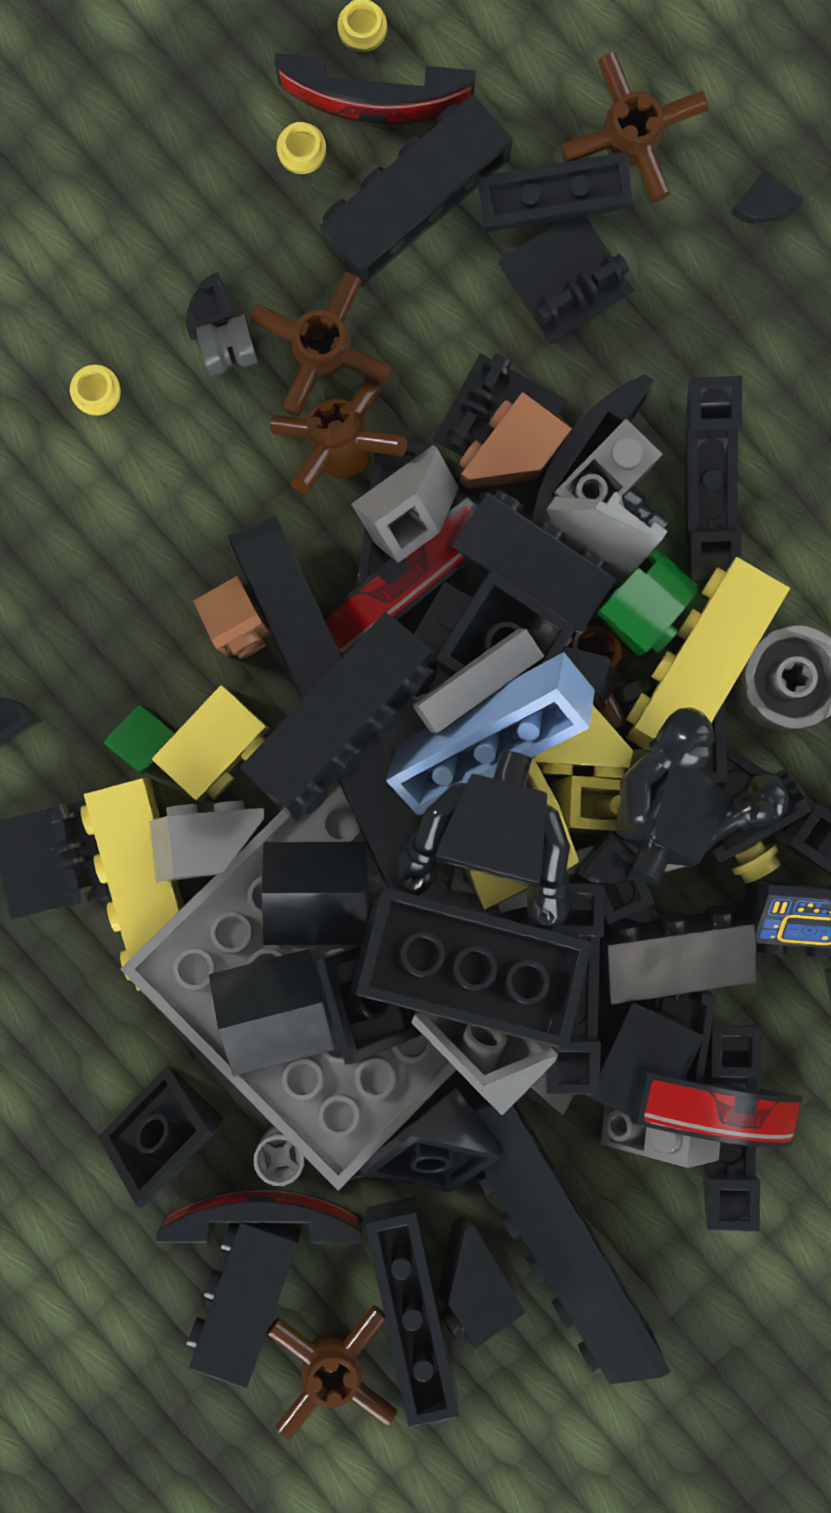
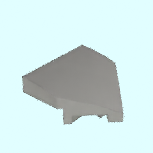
M616 491L607 503L597 499L555 496L547 508L551 524L567 535L562 542L578 554L584 547L608 563L604 571L617 579L611 588H618L626 581L667 533L655 521L648 527L644 521L639 520L626 510L622 496Z

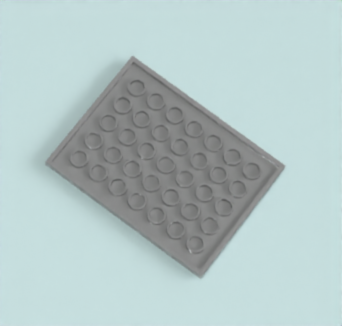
M424 694L419 697L412 696L399 710L401 712L400 717L392 729L383 736L377 734L390 765L397 743L427 727L412 706ZM336 778L327 788L329 793L325 801L313 813H304L295 821L282 810L236 855L224 873L217 874L120 970L339 1191L371 1156L455 1072L456 1068L423 1034L355 1063L345 1065L316 958L361 944L263 945V842L365 841ZM411 809V811H412V813H413V815H414V817H415V819H416V822H417V824H418V826H419V825H420V822H421V820H422V817H423V815H424V813L418 816V815ZM366 844L368 925L376 890L386 887ZM440 862L439 872L455 906L495 917L505 913H499L493 907L485 911L477 895L451 890L455 866ZM578 873L569 874V883L582 878V876ZM310 948L334 1050L233 1076L218 1031L209 974Z

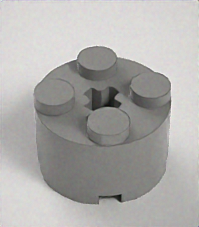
M807 626L785 627L763 635L733 685L736 704L754 722L773 730L785 731L806 728L831 715V638L823 632ZM792 670L791 678L797 681V686L787 689V681L782 679V672Z

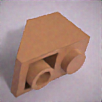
M523 392L514 404L505 400L489 422L494 431L484 444L477 440L474 441L460 460L459 466L464 469L461 473L460 484L467 489L537 480L551 462L572 428Z
M238 576L193 601L215 648L229 658L233 655H238L241 660L266 646L263 638L271 633L247 588Z

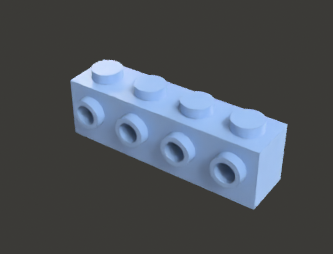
M563 652L508 682L440 732H430L426 727L398 742L386 781L419 816L452 784L467 783L471 774L493 778L501 750L518 752L532 758L590 727L595 690Z

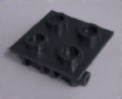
M587 216L561 220L498 260L499 266L550 344L555 343L634 292L633 287L624 275L629 272L626 260L621 254L615 257L611 255Z
M480 353L433 441L463 457L474 441L477 440L484 444L494 431L489 422L505 400L514 404L523 392L558 418L567 399L509 369L512 363L504 356L494 354L493 358L490 359ZM516 482L512 484L521 487L523 482Z
M85 800L71 804H61L45 810L0 820V873L11 920L109 897L107 884L100 882L94 865V855L99 854L95 835L87 834L81 817V806L86 805Z

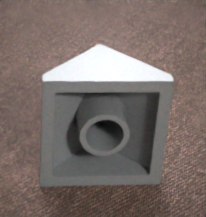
M423 1012L415 1014L412 1020L414 1026L501 1115L552 1066L558 1056L549 1045Z

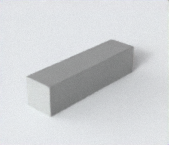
M517 629L418 699L412 706L429 731L438 733L539 661L544 655L527 629Z

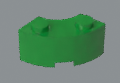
M655 547L627 580L617 588L594 614V617L612 631L636 655L641 656L647 653L650 648L658 654L678 632L671 624L677 617L683 621L703 598L697 594L699 586Z

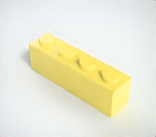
M738 557L735 558L726 572L717 567L702 591V594L709 598L702 612L700 613L692 609L677 633V636L684 639L678 652L674 655L667 650L651 677L659 681L651 697L642 693L628 714L626 720L634 725L626 739L644 750H650L649 743L656 737L668 716L678 708L692 707L698 709L712 722L790 588Z
M141 778L84 794L86 805L81 806L84 828L88 835H95L99 854L94 855L97 876L102 884L108 882L113 901L107 903L109 921L114 932L121 931L126 950L120 952L122 967L185 906L178 880L156 882L150 821L159 819L161 816L150 778Z

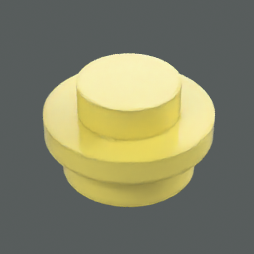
M353 0L339 15V37L344 45L353 51H372L379 47L386 37V16L382 9L370 0Z
M296 122L286 127L277 140V154L281 164L287 170L296 174H308L318 169L326 156V142L321 131L305 122Z
M88 365L81 368L72 378L70 395L74 404L82 412L99 416L115 408L120 399L121 387L117 377L110 369L102 365Z
M759 841L735 855L738 861L731 866V870L734 875H741L746 884L754 882L780 866L781 863L776 857L779 850L775 843L764 846L762 841Z

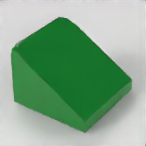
M138 705L108 735L103 743L139 773L148 774L156 764L152 758L175 733L143 706Z

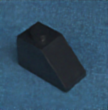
M463 1217L453 1222L437 1293L446 1309L439 1314L444 1325L455 1340L463 1337L476 1349L526 1312L474 1224Z

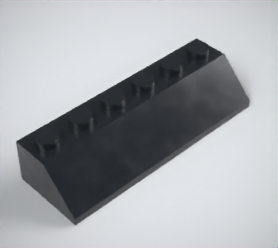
M479 1092L466 1099L503 1148V1157L475 1176L486 1195L490 1198L497 1194L506 1210L500 1213V1217L513 1240L517 1241L523 1238L532 1254L525 1258L539 1284L542 1285L549 1281L558 1296L551 1302L560 1320L566 1328L575 1325L583 1338V1341L578 1343L577 1346L590 1370L595 1372L601 1369L609 1384L662 1378L671 1373L655 1334L518 1104L515 1102L501 1115Z

